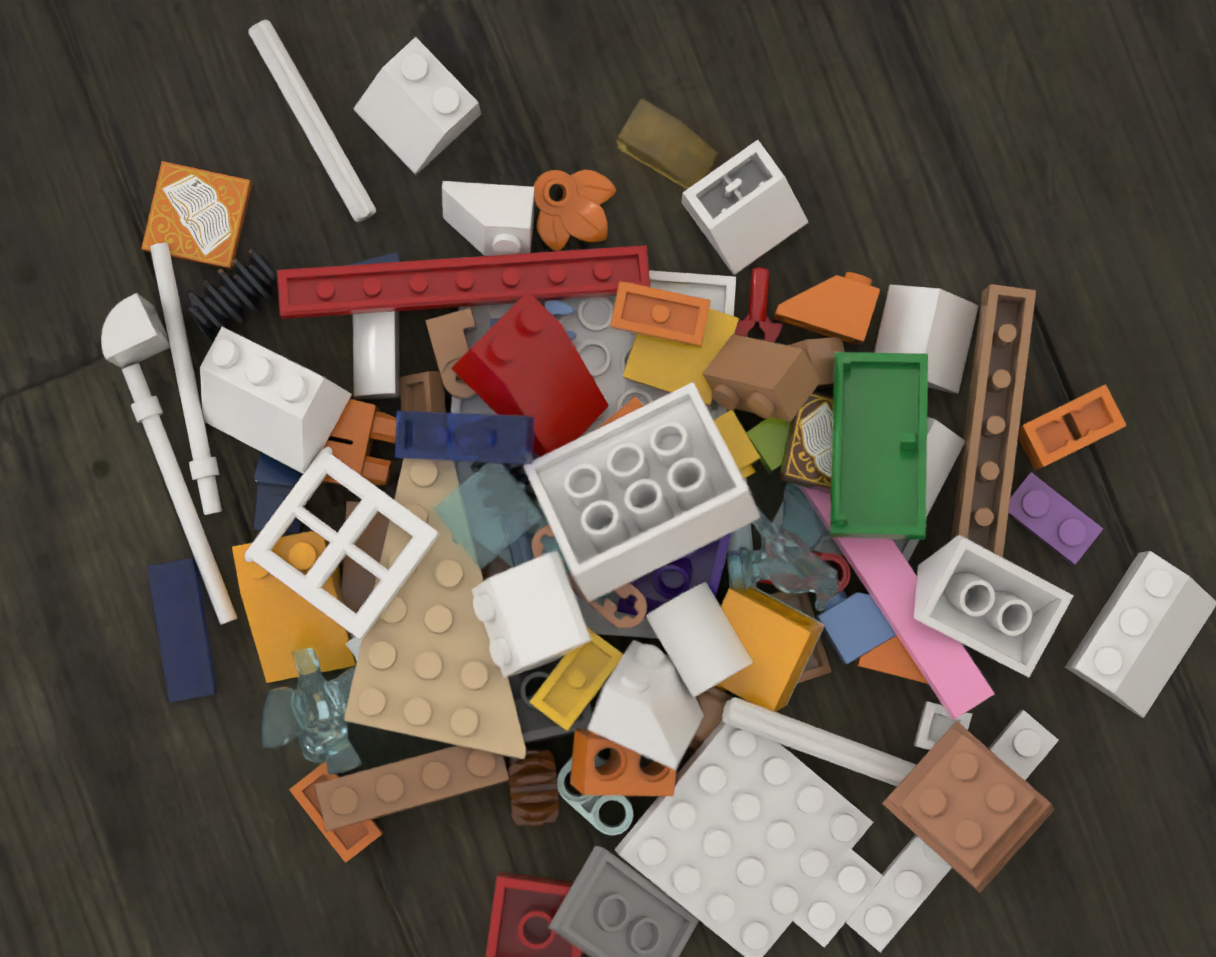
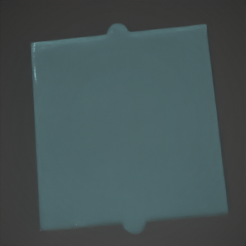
M498 457L492 458L433 508L453 533V542L460 543L480 569L487 566L544 518L543 514L524 492L525 484L517 482Z

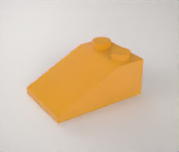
M315 531L281 537L271 551L306 576L330 542ZM252 543L232 547L240 594L266 683L356 666V658L346 646V643L351 639L349 631L255 561L247 562L244 558L245 552ZM338 565L322 589L344 604L342 579Z

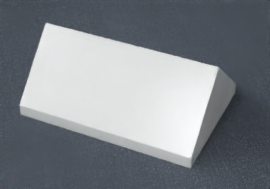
M958 535L918 565L914 618L1005 666L1030 677L1073 595Z

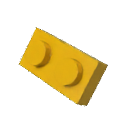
M588 627L586 628L591 641L566 654L529 702L567 732L623 657L621 652Z

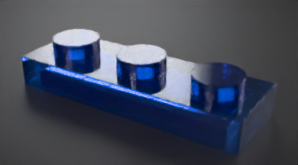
M397 411L395 458L532 464L534 416Z
M191 558L147 566L169 702L217 694L196 560Z

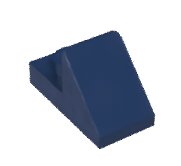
M263 452L260 453L254 475V482L258 484L253 530L262 531L303 476V473ZM295 518L284 533H302L303 522Z

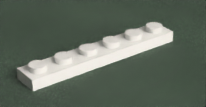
M1020 710L988 749L1021 778L1026 780L1059 740L1028 713ZM915 834L882 873V879L845 923L881 952L952 867Z

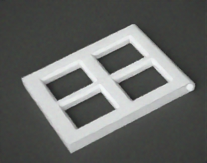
M325 447L320 451L245 552L244 558L247 562L255 561L362 641L441 534L334 457L330 447ZM327 475L362 499L338 533L303 508ZM378 511L413 536L389 570L354 545ZM295 518L330 542L306 576L271 551ZM345 555H348L381 580L357 613L322 589Z

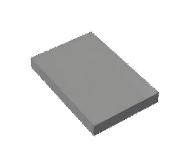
M595 846L548 928L589 957H679L699 919L608 850Z

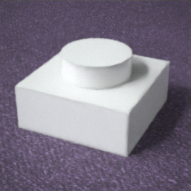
M925 701L914 746L931 750L956 721L968 730L972 714L966 712L957 719L952 720L942 705Z

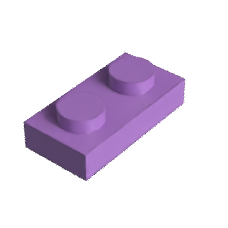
M1029 472L1010 496L1008 515L1071 565H1076L1103 530L1102 527L1032 472Z

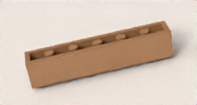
M990 284L982 291L963 437L965 443L961 452L950 541L960 535L1003 558L1036 290Z

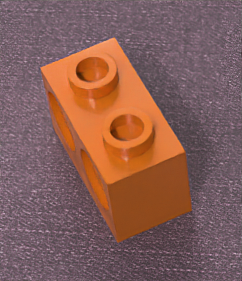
M1105 384L1020 426L1018 439L1035 471L1127 425Z
M575 728L570 784L583 795L674 796L676 769H672L655 760L648 766L640 768L639 761L642 754L588 729ZM610 747L608 761L602 766L595 767L594 758L601 749Z

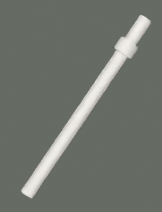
M168 243L154 244L150 246L193 457V461L189 462L192 480H197L204 515L222 512L215 476L219 475L216 457H211L169 245Z
M140 364L128 366L122 369V372L134 400L131 408L137 423H143L219 623L223 625L238 618L160 419L163 411L158 398L151 395Z

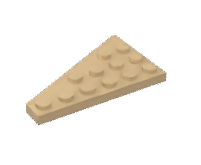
M406 446L394 500L441 535L362 640L344 721L525 760L526 747L508 677H503L500 667L494 663L490 654V639L485 625L478 619L473 607L474 596L472 589L484 581L453 458L450 455ZM389 520L380 564L388 570L413 538L412 535L391 520ZM376 577L374 589L381 581L378 577Z

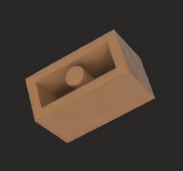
M732 334L703 372V376L712 390L714 400L728 410L739 409L755 413L762 418L773 417L789 422L792 421L820 383V379L804 349Z

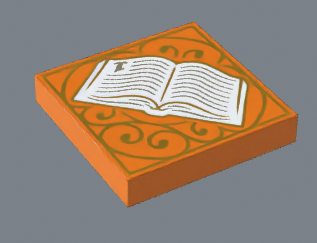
M162 161L141 249L151 253V245L168 243L172 258L233 270L232 260L236 257L252 182L243 178Z

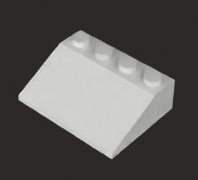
M693 382L523 466L573 577L588 602L761 518L750 491Z

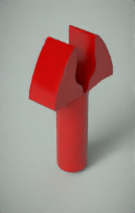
M756 267L751 271L748 316L742 321H738L734 335L747 337L748 332L754 328L755 324H758L759 330L764 335V341L774 343L781 331L782 323H772L766 316L769 270L766 268Z

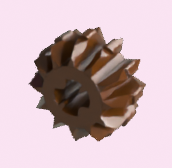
M528 748L526 749L525 760L508 757L507 773L509 780L507 782L511 819L517 826L528 825L529 827L543 826V824L554 823L559 815L556 765L552 753L549 750Z

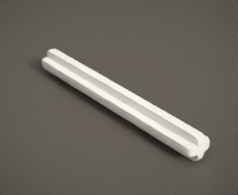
M263 20L249 29V35L345 205L356 222L370 218L375 214L376 208L270 21Z
M739 698L728 700L724 706L722 720L728 725L894 786H898L917 765Z

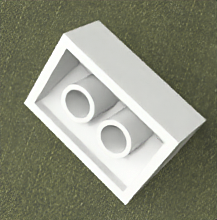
M221 327L200 366L204 422L303 474L324 448L352 395L328 379L224 327Z
M1151 551L1140 552L1065 668L1141 718H1144L1214 610L1216 601L1190 576Z

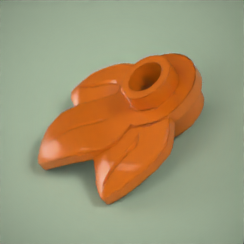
M550 170L544 172L536 179L533 185L534 203L540 210L536 227L541 240L554 251H560L568 242L570 235L586 242H599L606 239L608 224L600 204L610 199L616 192L615 186L608 178L592 170H581L572 175L561 170ZM553 184H558L563 189V197L558 202L553 201L549 196V189Z

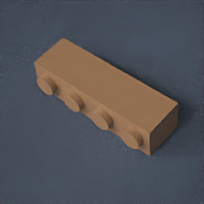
M457 745L315 784V791L326 832L502 784L507 782L509 777L503 755Z

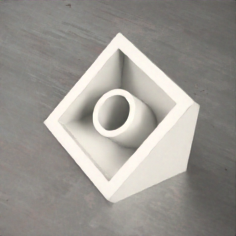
M889 285L873 353L928 354V388L958 394L979 305L939 288Z

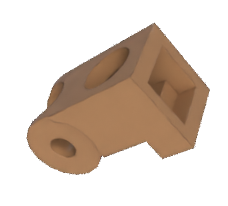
M467 308L425 320L446 390L453 397L460 400H470L478 396L451 369L469 350L465 333L477 330L471 309Z

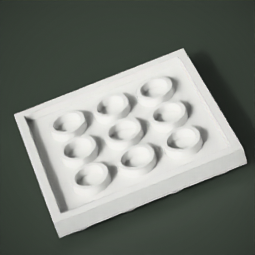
M721 720L713 732L677 773L674 796H658L615 848V851L744 957H763L790 925L796 913L847 851L854 847L873 824V821L780 743L728 725Z

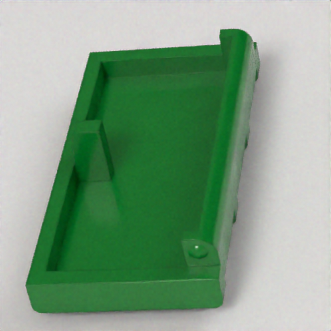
M834 352L830 537L925 539L928 354Z

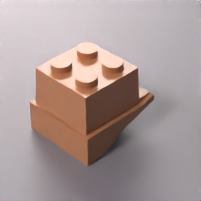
M958 721L951 726L882 803L979 893L1054 811L1052 804L982 744Z

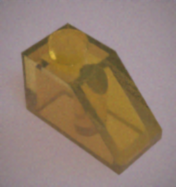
M642 98L618 136V149L686 189H689L707 175L718 156V153L681 121Z

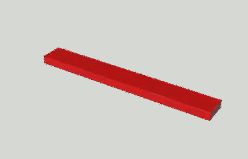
M646 245L277 270L281 319L516 303L527 291L538 301L617 296L620 281L651 287Z

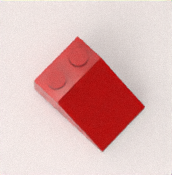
M529 291L451 368L540 457L578 439L609 406L562 324Z

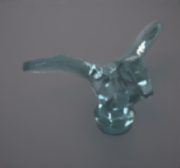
M787 483L783 493L782 525L778 527L773 524L756 506L761 518L752 523L760 532L762 549L749 551L746 547L740 546L739 550L728 551L732 588L744 587V589H749L756 581L770 580L777 589L785 594L815 592L817 593L815 608L818 611H822L827 602L836 595L840 586L836 575L837 572L812 553L820 544L826 527L803 492L794 484Z
M312 648L295 650L292 652V658L298 672L297 688L295 690L282 687L269 691L263 713L262 746L264 748H277L299 736L298 740L302 748V755L312 762H326L328 774L342 773L358 767L362 762L348 740V722L344 721L356 666L349 668L337 678L326 681L322 676L319 657L316 651Z

